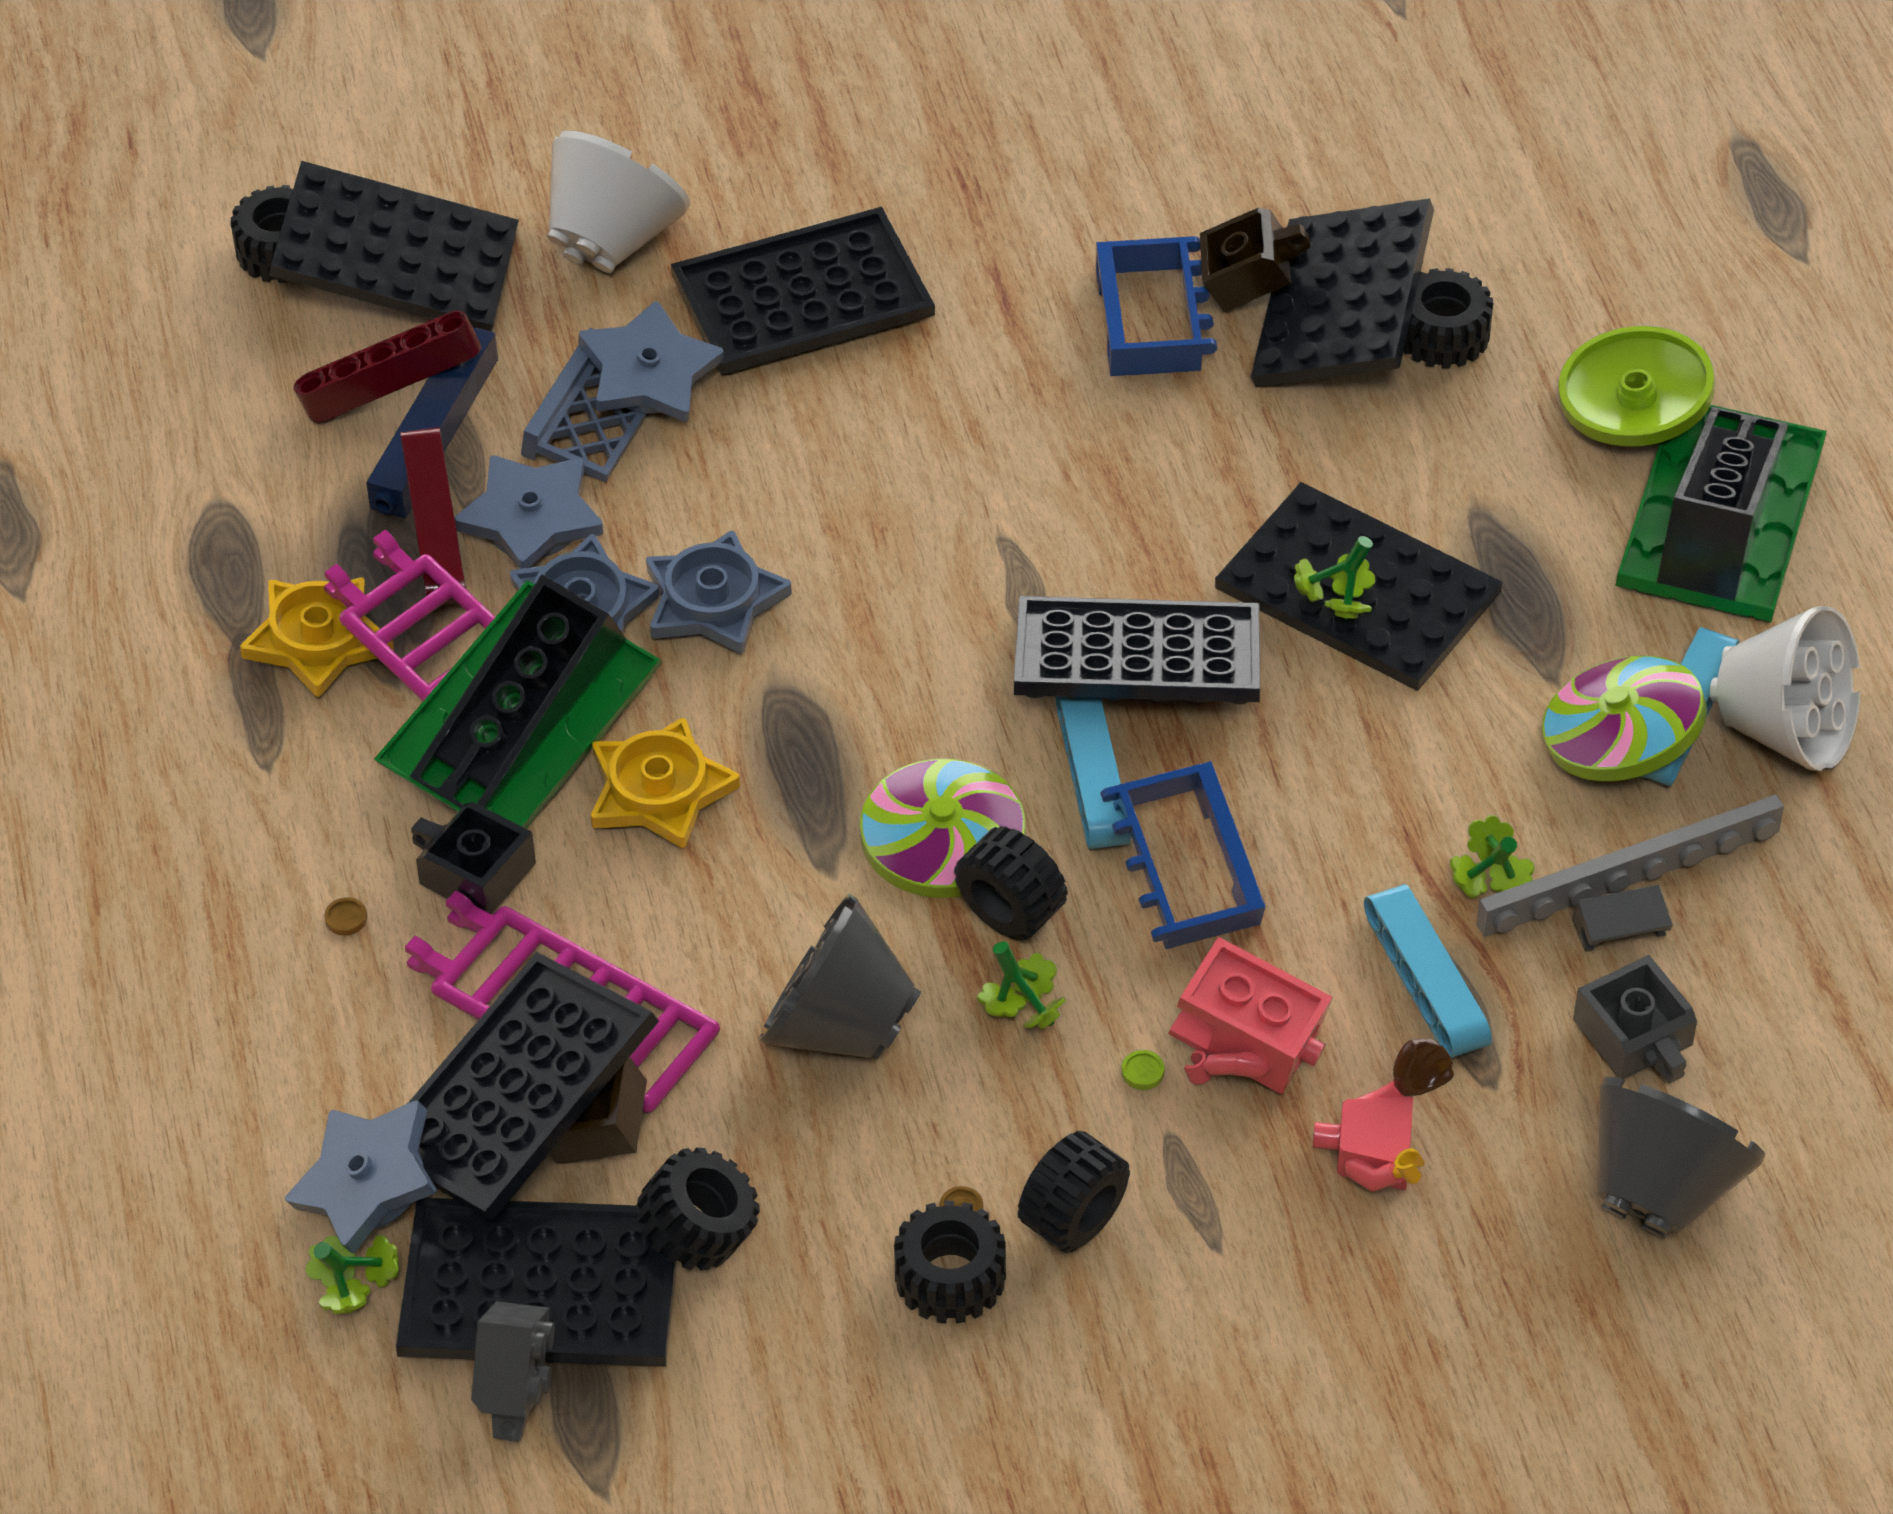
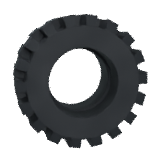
M274 185L267 186L262 191L257 189L251 192L252 196H244L239 201L240 205L235 206L232 211L233 216L230 223L237 261H239L240 267L244 271L248 270L250 276L254 278L261 276L262 281L270 282L271 280H277L278 283L286 282V280L269 276V272L293 191L290 185H282L274 188Z
M1438 268L1429 269V273L1421 272L1403 352L1405 354H1412V359L1417 362L1425 361L1427 366L1432 367L1435 364L1442 365V368H1451L1452 364L1457 366L1466 365L1467 360L1474 361L1479 358V352L1484 353L1490 340L1494 304L1493 298L1490 297V290L1487 286H1482L1480 279L1477 277L1470 278V273L1464 271L1460 273L1454 272V269L1446 268V271H1439Z
M1006 826L990 829L954 867L956 885L971 910L985 924L1011 939L1027 940L1031 938L1067 901L1066 895L1068 890L1064 884L1066 881L1055 861L1033 839L1023 835L1016 829L1011 830Z
M1085 1131L1071 1133L1056 1143L1042 1157L1030 1174L1019 1200L1018 1218L1064 1253L1073 1252L1093 1239L1117 1210L1130 1177L1129 1164Z
M696 1147L693 1152L689 1148L682 1149L678 1154L674 1153L642 1189V1194L638 1197L637 1206L641 1208L637 1212L638 1222L645 1225L642 1229L645 1238H651L654 1242L652 1247L658 1253L660 1251L664 1252L667 1255L666 1259L672 1263L679 1261L682 1263L683 1268L691 1270L695 1265L699 1270H708L712 1265L716 1268L722 1265L756 1227L758 1222L756 1216L760 1212V1204L754 1200L758 1195L755 1187H750L748 1184L750 1178L745 1172L740 1173L737 1170V1164L731 1159L729 1161L724 1160L722 1154L716 1151L709 1154L705 1148Z
M944 1201V1206L939 1207L934 1202L926 1205V1211L923 1213L918 1209L910 1214V1222L903 1221L899 1227V1235L895 1237L894 1242L895 1282H897L899 1296L905 1297V1305L910 1310L919 1308V1316L927 1320L931 1315L936 1316L938 1323H946L947 1318H955L956 1323L966 1322V1316L972 1315L974 1319L983 1315V1307L991 1309L996 1304V1295H1002L1004 1280H1006V1242L1004 1234H1000V1225L996 1220L989 1221V1213L983 1209L975 1212L973 1211V1204L963 1202L962 1206H954V1201ZM945 1255H956L970 1261L968 1264L954 1269L940 1268L930 1263L932 1260Z

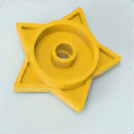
M364 578L352 579L351 582L365 594ZM271 579L268 581L269 617L240 645L241 657L243 659L289 667L316 697H320L346 666L378 659L341 624L339 620L340 613L347 607L339 599H334L324 590V585L329 582L307 581L294 585ZM364 615L360 618L374 633L380 629L367 616ZM392 640L387 645L394 651V642Z
M683 717L662 730L642 732L625 741H596L592 743L593 756L606 782L591 812V825L593 828L644 826L678 847L685 848L699 810L740 788V774L705 757L693 739L687 720Z

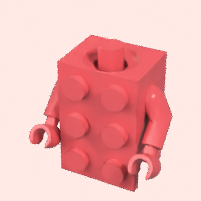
M1218 937L1182 993L1177 1005L1182 1011L1171 1026L1168 1034L1197 1049L1191 1055L1194 1065H1186L1184 1067L1191 1083L1203 1084L1209 1081L1212 1076L1236 1075L1249 1077L1282 1095L1302 1061L1315 1066L1322 1055L1326 1044L1316 1038L1320 1033L1333 997Z

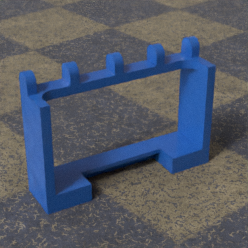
M1199 237L1096 242V276L1099 295H1103L1105 309L1107 356L1110 376L1201 371L1202 355L1213 354L1217 351L1215 339L1201 338L1200 330H1208L1213 327L1214 323L1213 317L1210 314H1198L1196 303H1204L1209 299V291L1206 287L1193 286L1192 276L1202 275L1201 260H1189L1188 253L1200 250ZM1181 269L1192 339L1125 343L1116 273Z
M1212 761L1105 788L1100 792L1103 802L1113 801L1115 811L1121 809L1125 819L1116 821L1112 825L1114 833L1121 835L1130 832L1138 856L1131 857L1125 861L1128 871L1132 872L1143 869L1151 893L1144 894L1138 899L1141 908L1157 906L1163 926L1151 931L1154 942L1163 941L1165 949L1261 924L1266 906ZM1194 790L1204 819L1210 818L1234 882L1231 892L1237 907L1175 923L1133 806Z

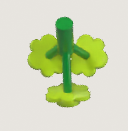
M1360 536L1349 554L1342 555L1336 565L1318 573L1313 570L1307 559L1300 560V563L1295 565L1297 573L1294 575L1298 591L1303 596L1307 595L1311 602L1321 600L1324 594L1319 583L1321 580L1330 577L1334 580L1332 584L1333 591L1339 596H1344V600L1330 599V601H1325V606L1335 610L1334 615L1347 620L1349 618H1358L1359 613L1371 612V606L1353 601V597H1361L1364 589H1370L1375 584V575L1369 571V562L1365 559L1373 546V542L1368 537Z
M1495 815L1487 816L1485 821L1475 820L1468 827L1471 839H1469L1467 847L1471 852H1477L1482 862L1479 864L1474 863L1468 855H1463L1462 857L1454 856L1450 859V867L1453 870L1455 884L1470 898H1476L1479 894H1484L1487 891V885L1484 881L1486 880L1485 870L1489 867V875L1492 879L1490 887L1494 892L1505 891L1533 881L1531 876L1535 870L1533 862L1529 859L1519 860L1516 856L1512 855L1517 848V842L1513 838L1514 830L1509 823L1500 822Z
M1002 941L995 944L992 950L1004 973L1001 986L996 983L984 984L982 992L977 996V1001L985 1005L984 1009L988 1014L999 1017L1017 1016L1018 1010L1024 1009L1026 1001H1028L1037 1012L1023 1026L1026 1029H1031L1037 1025L1040 1030L1046 1026H1052L1054 1021L1061 1015L1057 1008L1066 1000L1064 997H1061L1044 1006L1040 998L1043 993L1049 994L1053 990L1054 984L1052 979L1057 973L1056 964L1053 961L1044 960L1043 955L1039 953L1032 954L1029 960L1021 959L1017 962L1007 942ZM1018 991L1020 993H1023V996L1015 994V992Z
M384 1235L375 1237L373 1247H369L366 1250V1257H355V1253H350L340 1243L337 1236H328L323 1242L310 1247L309 1256L311 1260L307 1263L305 1269L309 1278L313 1280L321 1279L322 1284L327 1287V1294L319 1300L320 1307L324 1310L332 1309L334 1314H345L364 1306L367 1301L366 1296L370 1294L368 1285H361L360 1280L352 1279L355 1274L354 1266H365L367 1280L369 1282H376L378 1287H386L389 1280L395 1279L398 1274L399 1260L396 1246L389 1244L388 1238Z

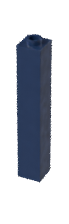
M473 327L481 343L479 353L466 362L428 377L366 482L370 509L383 514H391L402 518L407 517L412 509L400 432L440 427L443 451L445 452L498 361L496 335L494 332Z

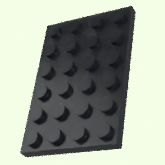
M301 161L271 263L269 276L428 319H435L453 311H462L468 317L472 327L491 332L519 220Z
M1430 198L1289 219L1287 227L1298 223L1304 227L1310 236L1311 248L1289 260L1291 284L1282 287L1278 291L1271 292L1251 373V379L1255 387L1400 368L1434 213V207Z
M882 206L671 264L672 277L704 342L723 349L722 362L717 365L721 375L935 316V304Z
M1300 482L1215 577V588L1243 603H1259V611L1419 691L1501 593L1502 581ZM1365 536L1373 542V546L1365 559L1369 562V571L1375 575V584L1370 589H1364L1361 597H1353V601L1371 606V612L1359 613L1358 618H1349L1347 620L1334 615L1335 610L1325 606V601H1330V599L1344 600V596H1339L1333 591L1332 584L1334 580L1330 577L1321 580L1319 583L1324 594L1321 600L1311 602L1307 595L1303 596L1298 591L1294 575L1297 573L1295 565L1300 563V560L1307 559L1313 570L1318 573L1336 565L1342 555L1350 553L1358 538Z
M1019 596L1014 695H1025L1029 698L1059 696L1069 699H1082L1084 697L1107 698L1113 701L1148 699L1153 702L1188 700L1193 703H1204L1206 701H1224L1233 704L1259 703V603Z
M536 952L408 1102L417 1100L427 1109L418 1152L423 1161V1168L435 1188L493 1221L658 1024L659 1020L654 1013Z
M423 1198L417 1200L396 1341L397 1357L475 1359L478 1321L498 1301L549 1308L548 1322L555 1323V1336L552 1349H546L545 1362L666 1367L677 1261L675 1263L666 1259L667 1255L664 1252L660 1251L658 1253L652 1247L654 1244L652 1239L645 1238L642 1232L645 1225L638 1222L637 1212L641 1208L637 1205L509 1201L492 1221L455 1199Z

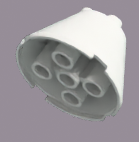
M562 131L559 137H555L552 144L550 220L547 238L565 249L563 256L579 265H582L586 260L599 270L612 273L619 263L687 212L690 206L688 195L673 178L654 164H651L649 169L631 160L632 151L591 134L578 131Z
M1817 606L1735 646H1726L1722 652V662L1718 678H1713L1710 684V697L1713 702H1718L1725 725L1733 727L1809 770L1822 771L1824 768L1835 767L1846 754L1852 741L1860 706L1861 692H1853V668H1860L1859 656L1848 622L1835 608Z

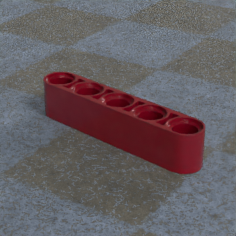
M453 311L310 371L296 380L293 390L309 419L313 422H323L466 362L479 353L481 343L466 314L462 311Z
M440 427L400 432L419 555L427 554L432 556L466 588ZM423 574L427 596L440 586L429 575ZM451 598L439 607L457 605L458 603Z

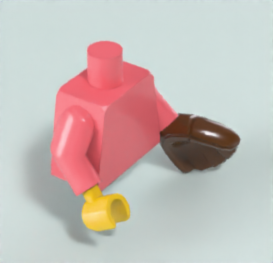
M1430 1038L1409 1040L1403 1045L1394 1062L1393 1081L1368 1094L1344 1101L1342 1104L1341 1124L1315 1122L1313 1148L1339 1150L1338 1174L1348 1177L1371 1192L1387 1187L1406 1190L1407 1182L1410 1184L1419 1182L1421 1173L1417 1167L1423 1166L1425 1161L1417 1150L1410 1148L1413 1096L1433 1091L1453 1079V1062L1444 1046L1439 1045L1438 1042Z

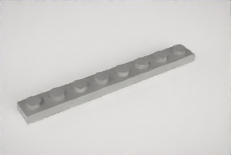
M1773 795L1479 900L1476 926L1483 937L1498 932L1505 933L1520 924L1534 919H1545L1554 912L1571 906H1577L1578 900L1598 897L1610 892L1617 893L1632 884L1646 879H1657L1666 872L1683 866H1693L1702 859L1716 854L1732 852L1744 844L1756 840H1766L1779 832L1784 805L1777 795Z

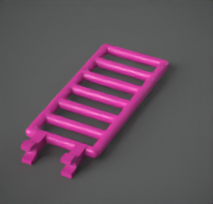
M385 529L373 538V543L379 547L373 551V557L381 564L388 565L396 574L365 595L351 582L347 573L338 564H335L325 571V577L330 582L324 585V590L334 599H339L347 607L340 613L339 620L341 624L414 694L424 701L450 669L429 684L414 669L479 623L486 629L495 616L432 556L424 554L413 561L399 547L394 537ZM424 573L429 575L440 586L375 633L360 619ZM451 598L467 611L403 658H400L387 645V643Z
M456 890L446 900V907L453 910L447 916V920L457 927H467L476 932L475 936L453 960H450L434 951L426 941L416 935L405 946V952L412 955L407 961V967L420 973L426 972L436 978L431 985L432 993L478 1020L490 1007L487 1004L535 949L540 944L559 953V956L554 960L570 969L574 963H577L594 973L589 978L590 980L604 987L608 982H611L629 992L625 998L639 1005L646 1001L663 1011L658 1017V1024L629 1057L637 1067L643 1063L678 1020L698 1030L695 1036L646 1092L642 1111L645 1113H651L656 1109L720 1031L719 1023L510 907L502 906L491 915L476 907L468 897ZM506 925L525 935L472 996L453 986Z

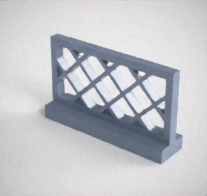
M578 345L525 428L521 455L534 461L539 454L557 462L582 458L585 474L607 482L648 413L635 411L623 413L622 409L619 408L613 409L614 416L598 419L593 408H596L597 397L588 399L585 388L599 385L601 372ZM585 410L590 421L572 424L568 416L569 413ZM620 425L624 433L623 436L607 439L602 428ZM594 430L599 441L581 445L577 434ZM569 436L573 447L560 449L550 443L553 439ZM604 451L608 460L604 467L588 461L586 454Z

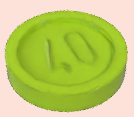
M1148 1050L1134 1051L1123 1060L1122 1077L1132 1088L1139 1090L1152 1089L1158 1086L1164 1078V1062L1154 1052Z

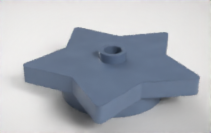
M656 301L625 327L583 330L579 332L578 338L579 346L601 372L596 399L597 411L626 408L639 413L662 412L686 422L689 419L691 385L720 364L723 358L722 348L680 334L663 307Z
M493 455L489 461L487 491L454 517L458 532L490 539L499 550L512 558L519 569L530 568L540 558L559 552L573 540L584 539L591 534L595 536L602 535L603 523L580 497L584 477L582 458L534 468Z
M734 531L727 532L712 543H702L689 547L678 555L650 556L646 558L647 572L652 581L658 585L659 593L662 596L650 624L651 637L654 639L701 634L737 653H743L754 617L792 594L791 581L757 567L754 560L744 552Z
M594 534L589 535L572 552L560 555L544 566L516 569L510 572L511 583L516 591L527 580L535 584L541 574L545 575L610 614L623 634L625 625L659 597V587L656 583L622 572L608 558Z
M415 1100L372 1120L331 1110L328 1114L319 1160L286 1195L285 1201L296 1210L329 1216L340 1243L350 1253H355L375 1228L382 1227L395 1220L412 1202L435 1194L436 1188L423 1168V1161L418 1152L427 1109L419 1101Z

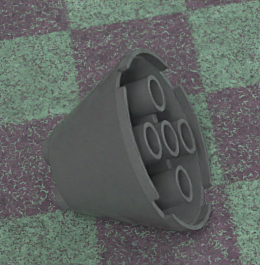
M848 894L824 925L825 930L816 946H810L780 995L764 1025L768 1030L765 1034L761 1033L758 1038L762 1043L772 1046L867 1058L872 1056L878 1059L885 1047L889 1048L899 1033L901 1026L898 1023L905 1012H910L921 991L914 987V983L858 899Z
M1605 1077L1599 1087L1598 1195L1604 1200L1601 1209L1620 1219H1625L1628 1214L1643 1221L1641 1228L1644 1231L1665 1239L1669 1232L1679 1233L1762 1164L1765 1153L1755 1142L1751 1141L1747 1148L1735 1139L1738 1130L1711 1114L1649 1086L1641 1084L1637 1092L1623 1088L1622 1086L1625 1082L1623 1078Z

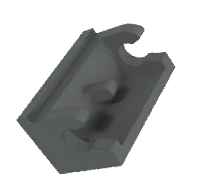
M1659 885L1578 900L1572 918L1585 951L1594 950V946L1598 945L1599 942L1654 931L1657 937L1665 936L1666 931H1670L1673 926Z

